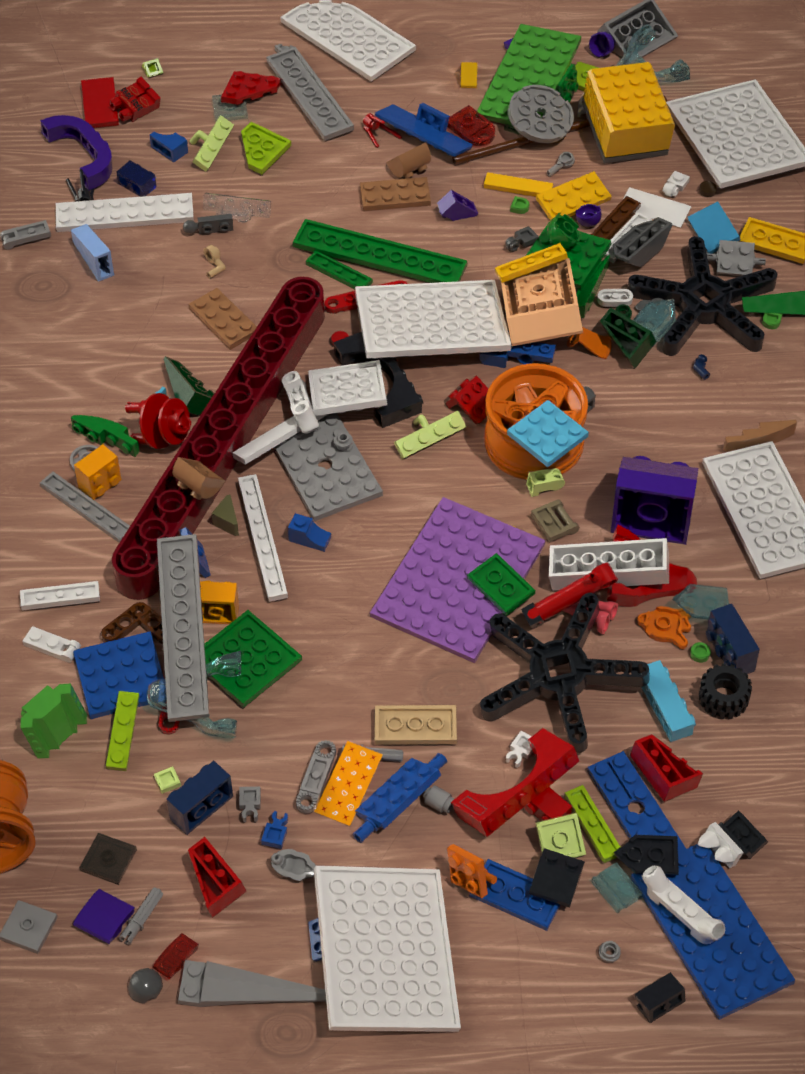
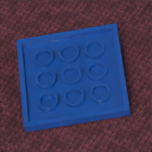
M151 631L74 650L73 653L90 719L114 714L119 691L139 693L138 707L164 701L166 684Z

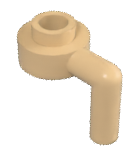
M209 245L204 248L205 258L217 266L206 273L207 277L211 279L224 271L226 267L220 260V251L217 247Z

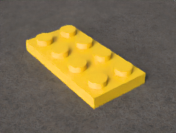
M595 171L537 194L536 200L551 221L558 213H561V216L566 214L571 217L576 215V210L586 204L598 206L610 201L612 196Z
M748 218L740 235L741 240L739 242L755 243L754 250L801 264L805 263V233L755 218Z

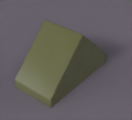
M226 495L211 513L214 526L234 536H238V523L231 495Z

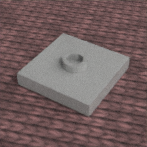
M18 900L0 932V940L39 954L58 916L56 913Z

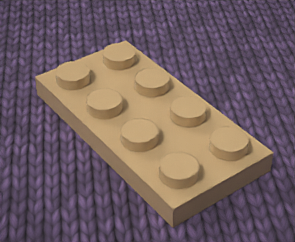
M456 705L375 706V745L457 744Z

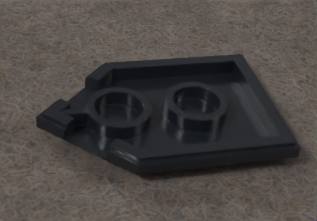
M634 835L623 847L614 852V855L635 874H643L646 869L655 865L660 866L665 875H679L677 836Z

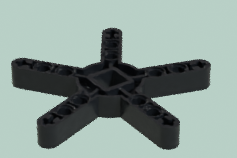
M694 236L689 239L687 249L691 277L684 283L643 275H632L629 277L628 290L633 293V298L650 301L655 298H661L666 304L679 306L681 315L665 334L663 343L664 354L668 356L678 354L699 324L713 323L718 324L748 350L758 352L762 349L764 332L735 309L731 303L741 301L742 297L758 296L773 291L778 275L774 269L767 268L724 281L710 274L704 240L701 237ZM705 295L710 301L705 303L700 298Z
M586 593L581 597L562 639L549 641L544 644L505 615L495 614L490 618L492 635L529 662L530 672L484 697L480 702L482 716L486 721H495L542 695L550 700L558 701L569 744L574 746L577 753H581L587 749L588 739L577 695L585 689L587 684L644 687L650 680L649 666L642 661L587 659L582 648L600 611L599 599L594 593ZM569 664L571 673L550 677L548 668ZM567 703L573 704L571 706H565V704ZM577 721V723L571 724L570 722ZM577 734H579V741L575 737Z

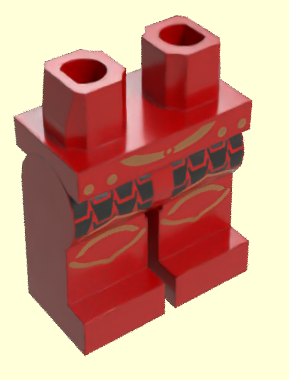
M141 76L132 85L116 91L115 97L110 100V107L113 110L121 108L119 116L123 122L129 119L134 122L137 118L158 109L161 97L153 88H150V85Z

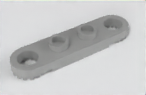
M330 740L318 742L296 799L297 809L302 813H311L318 805L336 756L335 744L330 742ZM322 748H330L331 752L324 755L320 750ZM304 799H310L312 804L305 807V805L302 806L301 802Z

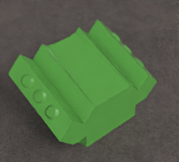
M71 683L59 684L54 689L47 685L25 704L21 711L20 728L37 758H49L51 749H60L62 742L73 733H77V725L87 724V713Z

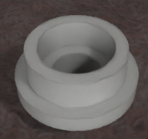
M338 433L334 437V444L340 450H347L353 443V438L349 433Z
M606 941L601 944L599 956L603 961L612 963L620 957L621 950L618 944L613 941ZM606 951H612L613 954L609 955Z

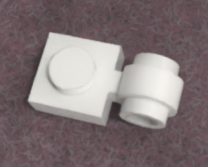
M674 171L667 180V183H665L662 192L669 197H676L678 192H682L689 183L690 176Z

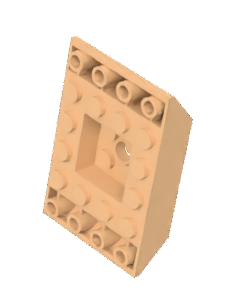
M569 258L501 283L512 346L583 333Z

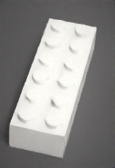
M667 538L550 546L549 580L552 591L566 587L605 562H609L617 576L618 581L616 583H621L625 586L669 584V549Z

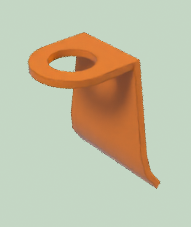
M582 327L583 333L576 334V338L572 343L571 340L575 335H570L567 341L568 347H573L580 342L599 358L606 359L609 356L612 345L610 337L601 336Z

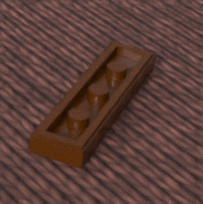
M626 196L591 235L611 240L641 207V203Z

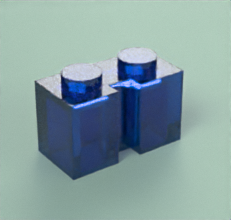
M131 160L116 171L118 184L126 189H133V193L140 197L147 196L157 187L155 174Z

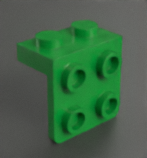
M575 64L569 66L558 85V92L561 93L560 96L565 101L568 100L569 103L579 87Z

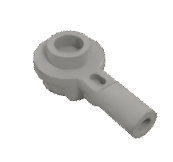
M562 152L558 157V162L547 171V175L551 177L562 167L572 166L575 162L573 154Z

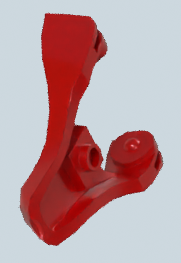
M617 524L612 542L641 540L630 530ZM669 563V584L641 585L631 589L624 584L615 583L608 588L607 601L616 602L618 606L636 607L654 598L692 594L696 589L697 578L689 568Z

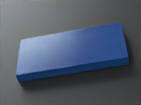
M488 859L484 867L489 873L497 877L496 883L491 884L486 881L488 894L483 898L472 893L469 896L548 931L560 904L530 895L529 891L533 878Z

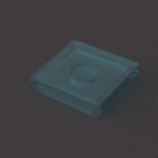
M222 95L212 96L215 122L220 115L228 121L248 119L246 99L243 100V103L236 105L222 103Z

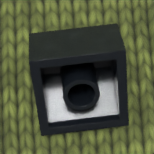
M544 848L529 894L570 908L585 861Z

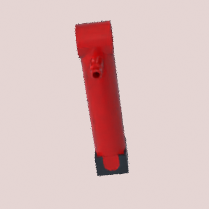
M605 562L595 567L589 574L541 601L527 605L521 610L530 627L535 629L544 624L548 618L579 602L584 594L595 593L600 589L608 588L615 584L618 578L609 562Z

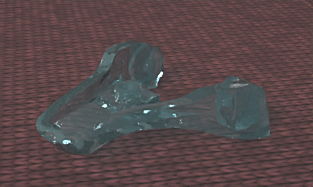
M649 24L642 26L633 34L626 53L616 66L646 62L638 55V46L649 43L655 37L656 32ZM682 59L677 60L668 69L658 72L654 71L657 80L661 82L673 83L690 79V68Z
M241 651L223 655L206 664L207 677L214 674H221L227 677L240 676L242 672ZM165 679L153 681L149 684L147 690V702L150 707L163 712H167ZM209 717L187 720L198 727L204 734L210 736L235 738L237 734V721L234 719L225 718L213 722Z

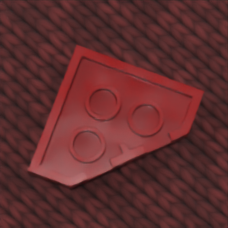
M234 71L221 96V102L238 105L243 103L244 99L250 98L254 100L263 97V94L267 92L271 94L276 93L281 85V78Z

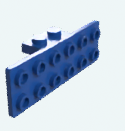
M425 103L419 104L417 116L394 104L375 112L376 117L393 125L394 128L401 129L408 135L415 136L420 141L431 144L435 149H440L449 156H457L472 148L473 144L446 131L450 118L449 115Z

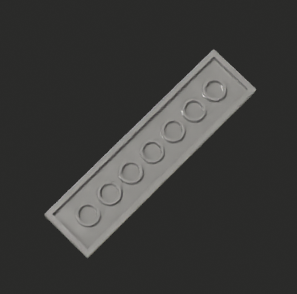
M296 47L266 57L269 66L277 77L281 78L285 88L324 141L354 130L353 123Z

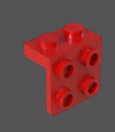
M476 375L472 379L468 380L466 378L460 383L459 386L461 388L458 391L456 389L448 395L450 399L445 404L449 409L458 404L475 424H479L487 417L486 395L488 387Z

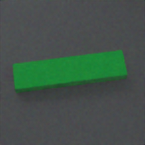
M315 251L306 260L307 266L354 290L356 286H370L373 283L372 278L318 251Z

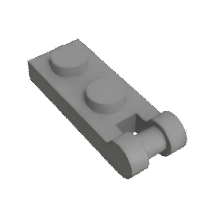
M44 220L4 230L0 233L4 248L10 250L15 245L51 237L47 221Z

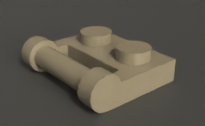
M559 499L531 510V516L549 542L568 534H575L580 529L579 525L573 522L565 511L564 505ZM554 511L558 512L560 517L565 522L566 526H563V524L558 519Z

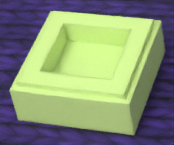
M173 766L154 774L162 794L181 786Z

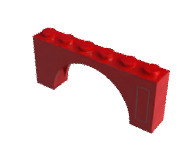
M542 728L528 739L532 752L537 757L536 764L531 773L518 785L500 793L476 794L465 790L451 802L457 817L488 837L580 762L574 746Z

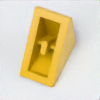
M461 62V88H477L478 62Z

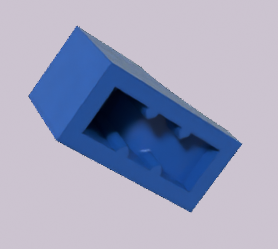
M154 131L149 135L151 147L172 162H176L188 153L186 138L176 132L171 135H163Z
M295 513L288 526L290 542L325 552L331 539V533L317 526L313 518Z

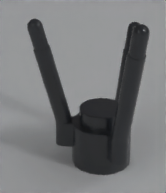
M82 169L79 170L81 188L77 193L69 178L66 179L75 202L94 200V189L89 191L85 188Z

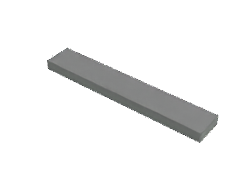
M55 472L50 473L40 482V487L120 543L130 526Z

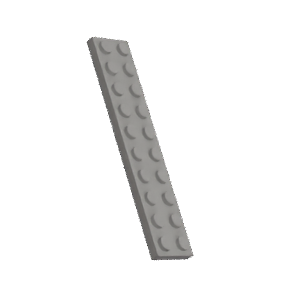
M193 534L157 539L168 721L210 717L197 536Z

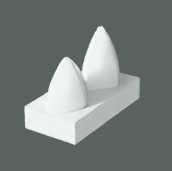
M716 822L710 824L706 832L699 838L698 846L711 848L715 852V860L725 863L729 868L734 867L744 853Z

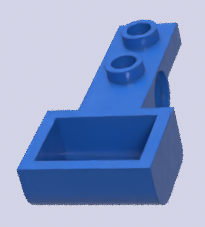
M539 342L517 346L511 345V351L480 352V361L484 365L501 368L506 367L509 356L517 357L521 364H532L534 360L552 363L556 345Z

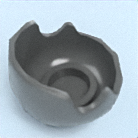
M143 968L137 970L130 978L128 994L134 1001L145 1004L150 999H156L163 988L161 976L154 969Z

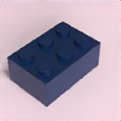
M731 603L711 610L706 637L709 642L713 643L717 656L721 657L727 666L732 664L735 665L736 669L739 667L743 669L742 673L746 672L749 674L755 672L760 649L734 605Z
M215 761L203 766L198 774L188 778L182 787L169 794L166 800L170 820L188 835L233 798L231 776Z

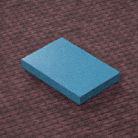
M718 201L687 217L697 236L704 240L707 253H716L719 249L720 240H741Z

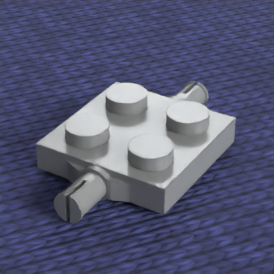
M720 240L717 254L706 253L708 260L716 261V275L740 277L752 273L754 265L765 266L766 258L755 257V243Z

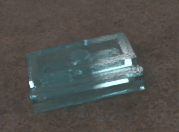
M617 862L600 872L598 876H594L591 881L617 913L641 899L643 895Z

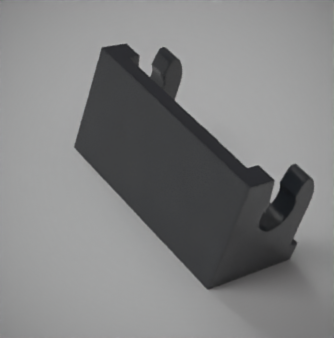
M670 972L635 993V999L639 1003L637 1007L647 1018V1021L652 1023L686 1001L685 988Z

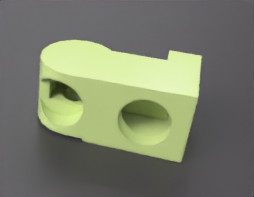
M544 469L529 472L526 485L531 497L538 496L539 492L559 490L565 485V481L559 469Z

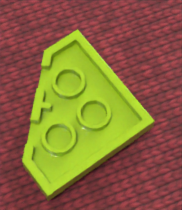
M250 122L241 131L248 168L261 175L292 146L291 140L253 122Z

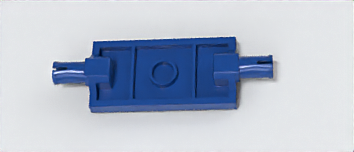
M437 753L429 763H423L413 758L407 761L355 810L357 816L364 819L365 823L353 832L354 838L358 842L363 843L373 831H378L380 828L385 829L441 776L439 769L447 763L446 757Z

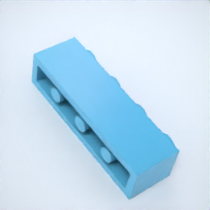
M660 660L647 664L649 666L650 680L646 686L641 688L670 742L693 735L694 726L696 725L695 719L692 714L688 713L685 700L680 698L677 685L674 682L672 683L669 678L670 675L667 667H663Z

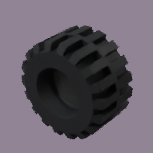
M717 664L714 665L713 669L709 668L703 674L699 690V700H701V706L705 707V711L712 713L711 716L716 717L717 715L720 716V719H724V717L733 719V715L738 717L741 712H745L751 696L752 682L751 679H748L746 672L742 673L743 669L740 667L736 669L735 665L732 664L730 666L726 664L719 666ZM727 688L733 691L734 694L725 695L716 689Z

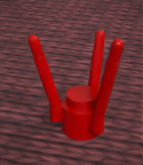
M369 113L364 117L363 124L365 126L363 129L368 133L377 148L379 145L370 130H376L379 126L399 139L402 138L401 135L385 126V121L375 117L373 114Z

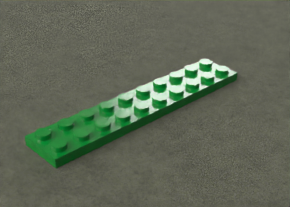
M308 219L304 220L293 240V247L310 252L318 251L329 257L429 283L460 282L468 264L467 260Z

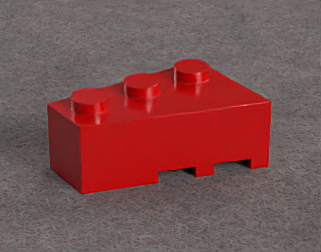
M648 735L634 742L630 756L664 802L698 788L703 773L691 768L687 764L688 761L684 758L680 759L674 755L672 749L654 735Z

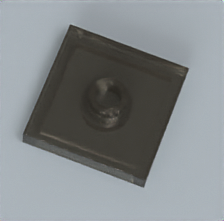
M98 833L79 867L80 871L119 885L137 851V847Z

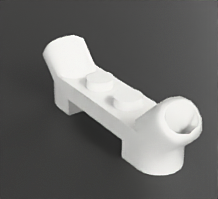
M297 371L288 372L283 376L282 383L289 397L290 408L302 433L308 434L318 429L319 423L315 417L305 382Z
M654 865L645 870L642 879L647 886L649 898L657 905L661 903L691 930L690 934L696 940L703 944H710L723 937L726 931L724 922L712 918L671 882L660 866Z

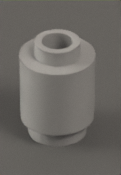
M436 785L426 789L423 795L425 804L441 813L445 812L448 814L452 810L451 802L454 800L452 794Z

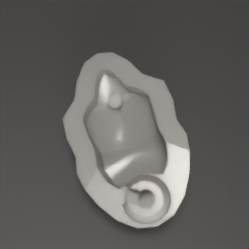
M285 849L274 853L271 857L273 868L285 878L302 881L314 877L316 865L311 861L309 855L297 852L293 849Z

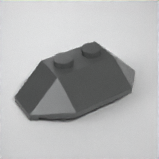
M657 217L653 221H646L635 225L613 244L615 257L629 264L642 267L663 249L672 228V223Z

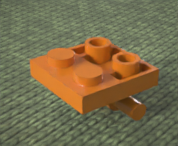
M454 844L447 847L451 882L480 898L485 897L488 894L486 881L495 884L497 877L489 873L484 867L483 859Z

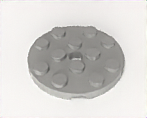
M543 85L523 87L520 91L514 93L508 106V116L513 127L528 140L540 143H552L564 138L572 127L574 113L568 100L565 101L560 96L561 93ZM537 112H542L544 116L541 117Z

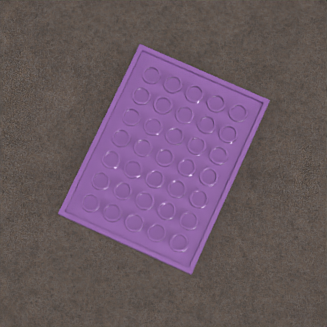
M443 497L372 608L370 617L475 663L492 635L490 618L495 614L503 613L467 579V574L497 553L525 579L545 546V540Z

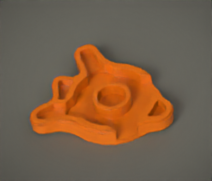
M659 606L656 607V610L639 614L637 623L651 639L659 642L673 643L679 649H685L688 646V640L682 633L691 631V624L688 619L693 616V609L689 606L681 609Z

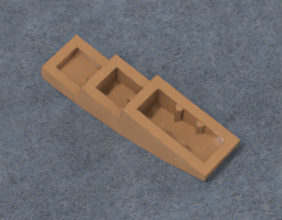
M797 421L760 422L759 428L744 429L741 436L725 437L724 453L770 441L777 443L794 435Z

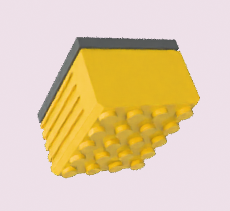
M651 63L612 65L611 67L589 70L587 72L588 77H586L587 83H585L582 105L603 162L611 163L668 155L675 124Z

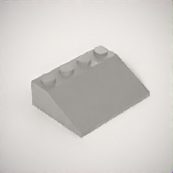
M644 0L605 22L597 31V33L607 32L611 34L614 40L613 51L628 64L637 61L678 37L654 0Z

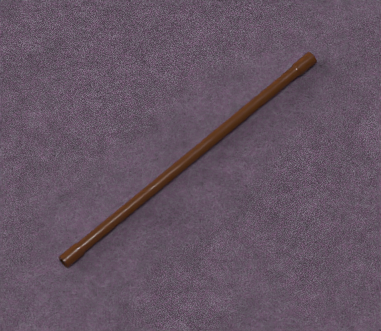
M588 118L573 122L569 132L589 127ZM523 136L452 156V161L456 166L473 159L535 141L528 140Z

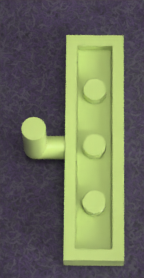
M220 115L208 135L198 130L190 139V143L195 145L200 138L204 140V143L192 162L206 172L234 124Z
M459 411L430 425L424 415H419L413 420V424L416 426L421 424L422 429L395 441L394 444L401 458L404 459L466 428V425Z

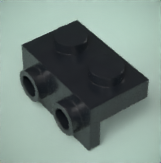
M739 810L724 824L722 822L718 824L744 852L742 857L746 854L751 859L768 843L767 839Z

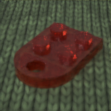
M470 105L449 118L447 127L460 138L474 146L487 145L495 138L494 124Z

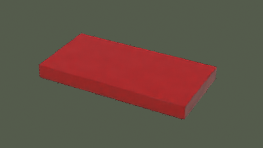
M114 77L81 80L85 121L93 128L118 126V112L110 107V100L115 97Z

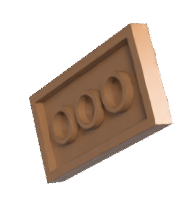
M427 177L360 182L363 211L431 206Z
M218 288L188 304L189 309L230 350L247 341L257 327Z

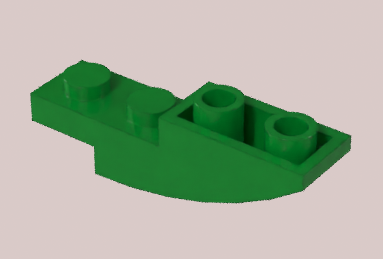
M73 415L71 417L73 430L77 434L84 435L91 442L102 445L107 441L108 444L120 448L126 454L134 457L138 455V441L129 436L127 427L95 416Z

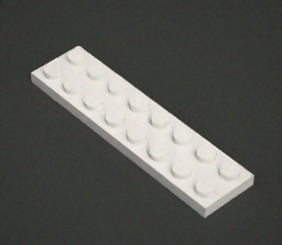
M192 193L56 203L57 232L71 231L85 224L93 230L185 223L187 220L194 221Z

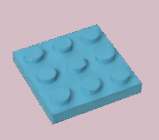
M549 400L507 430L509 437L546 467L552 465L585 440L589 434L586 429Z

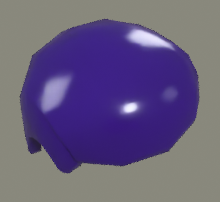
M598 32L591 36L589 48L596 57L607 56L614 50V40L611 34Z
M586 204L576 210V219L584 227L595 226L601 220L600 206Z

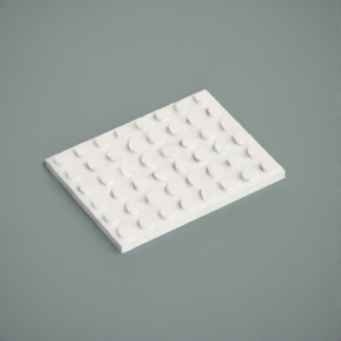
M756 79L666 102L672 118L720 189L805 167L804 145Z
M495 280L355 287L366 358L511 351V342Z
M315 866L314 878L329 1030L459 1032L461 1025L440 870Z

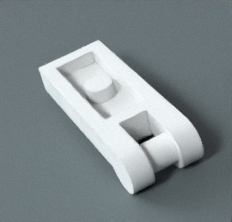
M33 626L23 639L24 646L68 663L72 662L74 658V650L81 647L80 643L75 640L70 641Z

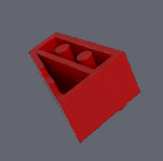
M203 837L190 847L188 852L205 899L206 907L213 918L243 895L246 889L242 881L207 838Z

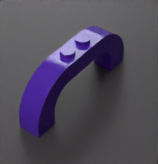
M68 115L52 116L40 120L41 132L49 143L61 138H72L79 141L93 157L94 162L80 167L83 170L84 183L88 190L102 185L109 179L112 173L111 150L107 141H104L100 133L96 132L88 122Z

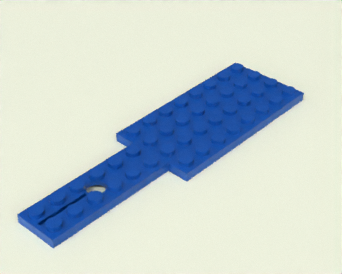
M622 751L588 766L587 772L629 838H632L634 835L678 837L679 875H666V877L712 918L724 922L726 931L721 939L710 944L699 942L690 934L691 930L661 903L657 905L649 898L647 886L642 879L643 874H631L633 883L718 1020L793 985L795 978L720 863L715 860V855L711 849L700 847L698 844L686 849L625 752ZM633 802H639L644 806V812L641 814L630 812L628 806Z

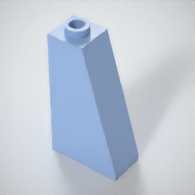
M87 224L72 229V241L98 282L114 276L111 251Z

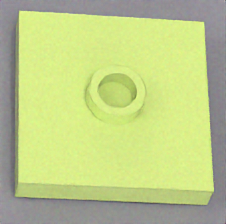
M577 813L535 822L542 852L546 848L573 858L586 855Z

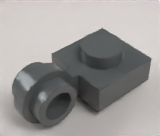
M527 226L516 231L514 238L509 237L505 241L506 248L509 251H516L520 244L523 247H527L535 243L539 236Z

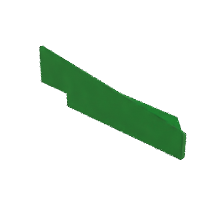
M610 255L606 256L599 263L583 289L578 290L576 293L581 318H585L587 311L591 308L608 269Z
M805 291L742 297L743 311L805 315Z

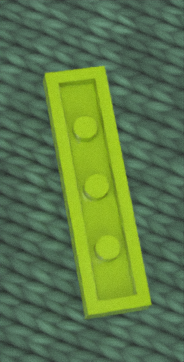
M119 691L106 769L127 771L140 697L139 693Z
M584 785L565 792V799L572 806V811L577 813L582 828L603 863L617 858L614 852L621 847Z

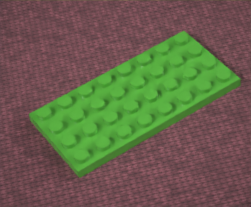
M520 24L476 112V117L512 125L508 116V106L515 92L528 85H543L558 91L559 82L569 68L581 43V36ZM537 112L541 117L544 116L542 112Z

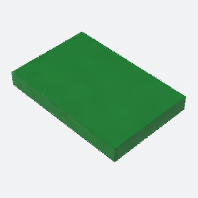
M497 553L467 574V579L506 616L535 595L536 592Z

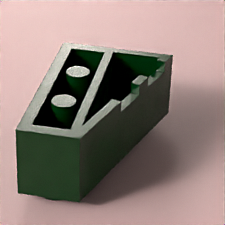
M611 307L600 320L607 334L634 368L639 365L657 342L652 331Z

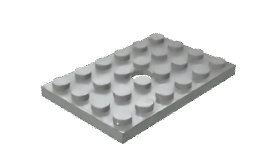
M337 413L318 420V429L308 434L300 431L273 448L314 521L383 496V490L354 441L347 450H340L334 444V437L338 433H348ZM323 460H328L332 463V467L326 470L324 467H319L318 464Z

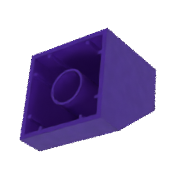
M645 456L623 457L616 484L611 533H614L617 524L640 538H667V542L686 545L699 468L689 467L683 462L669 464L651 461V459Z

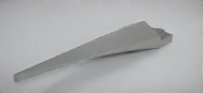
M185 960L178 998V1004L196 1007L269 1002H326L325 989L209 961L204 963Z

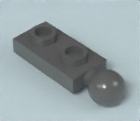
M232 214L197 217L198 223H195L193 220H187L183 224V229L188 234H192L198 229L199 234L234 231Z

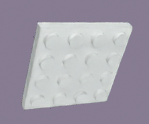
M380 360L308 371L312 407L315 416H325L332 413H344L346 411L363 410L372 407L379 408L387 405Z

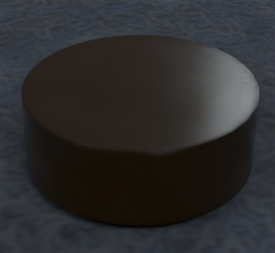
M704 181L700 184L699 192L704 197H712L716 194L717 186L711 181Z

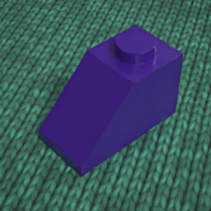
M450 190L437 202L440 209L439 213L444 218H449L452 221L478 215L474 202L453 190Z

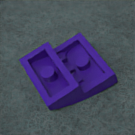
M98 889L79 912L73 925L110 944L121 932L122 925L134 914L135 907Z

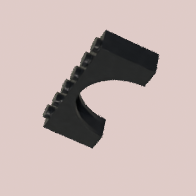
M362 332L334 342V355L341 365L380 360L381 369L391 378L393 387L386 396L387 405L379 408L374 407V416L382 428L422 413L423 399L420 394L416 393L413 383L407 380L405 371L399 368L395 357L366 358Z

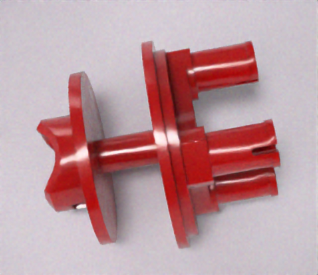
M155 393L146 400L127 402L128 405H125V411L128 414H140L139 424L141 433H132L131 435L132 438L138 441V444H147L154 449H162L169 444L177 445L183 442L190 430L192 422L188 408L179 398H169L165 394Z

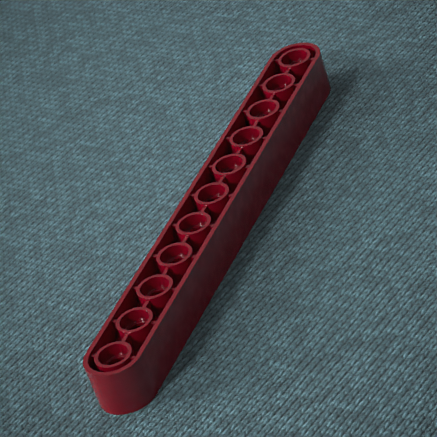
M295 277L288 280L282 286L112 555V565L117 589L123 596L133 600H142L157 593L160 589L157 539L181 536L180 530L185 527L194 534L219 491L207 499L201 498V500L194 498L191 495L192 490L190 488L185 490L177 485L179 480L173 475L174 464L178 457L196 460L225 481L227 480L238 460L233 458V452L251 441L284 387L282 383L283 376L288 372L294 371L325 319L324 290L317 280L310 277Z

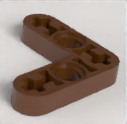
M137 602L102 629V640L105 643L124 638L140 625L147 632L151 631V635L163 644V633L161 631L162 617L144 602ZM125 620L131 622L130 625L126 627L120 625V623ZM152 620H156L159 622L156 626L153 627L148 625V623Z

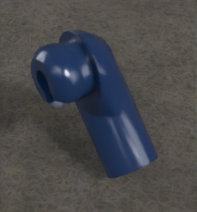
M700 354L695 359L693 368L703 380H706L710 376V373L705 369L707 357L704 354Z

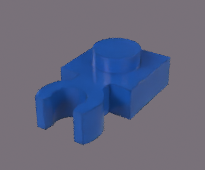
M274 811L272 813L273 824H266L261 845L282 849L287 834V827L285 825L288 823V814L285 813L283 819H277V811Z

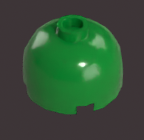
M558 213L549 222L547 227L549 241L552 245L561 243L564 249L571 248L582 239V232H578L579 226L570 216L566 214L561 216V213Z

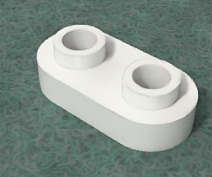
M603 289L599 291L597 301L604 307H618L622 304L629 306L633 301V293L628 289Z

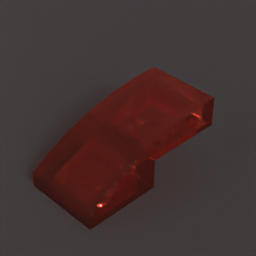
M181 933L158 957L152 968L168 979H171L183 968L184 961L198 950L199 944Z

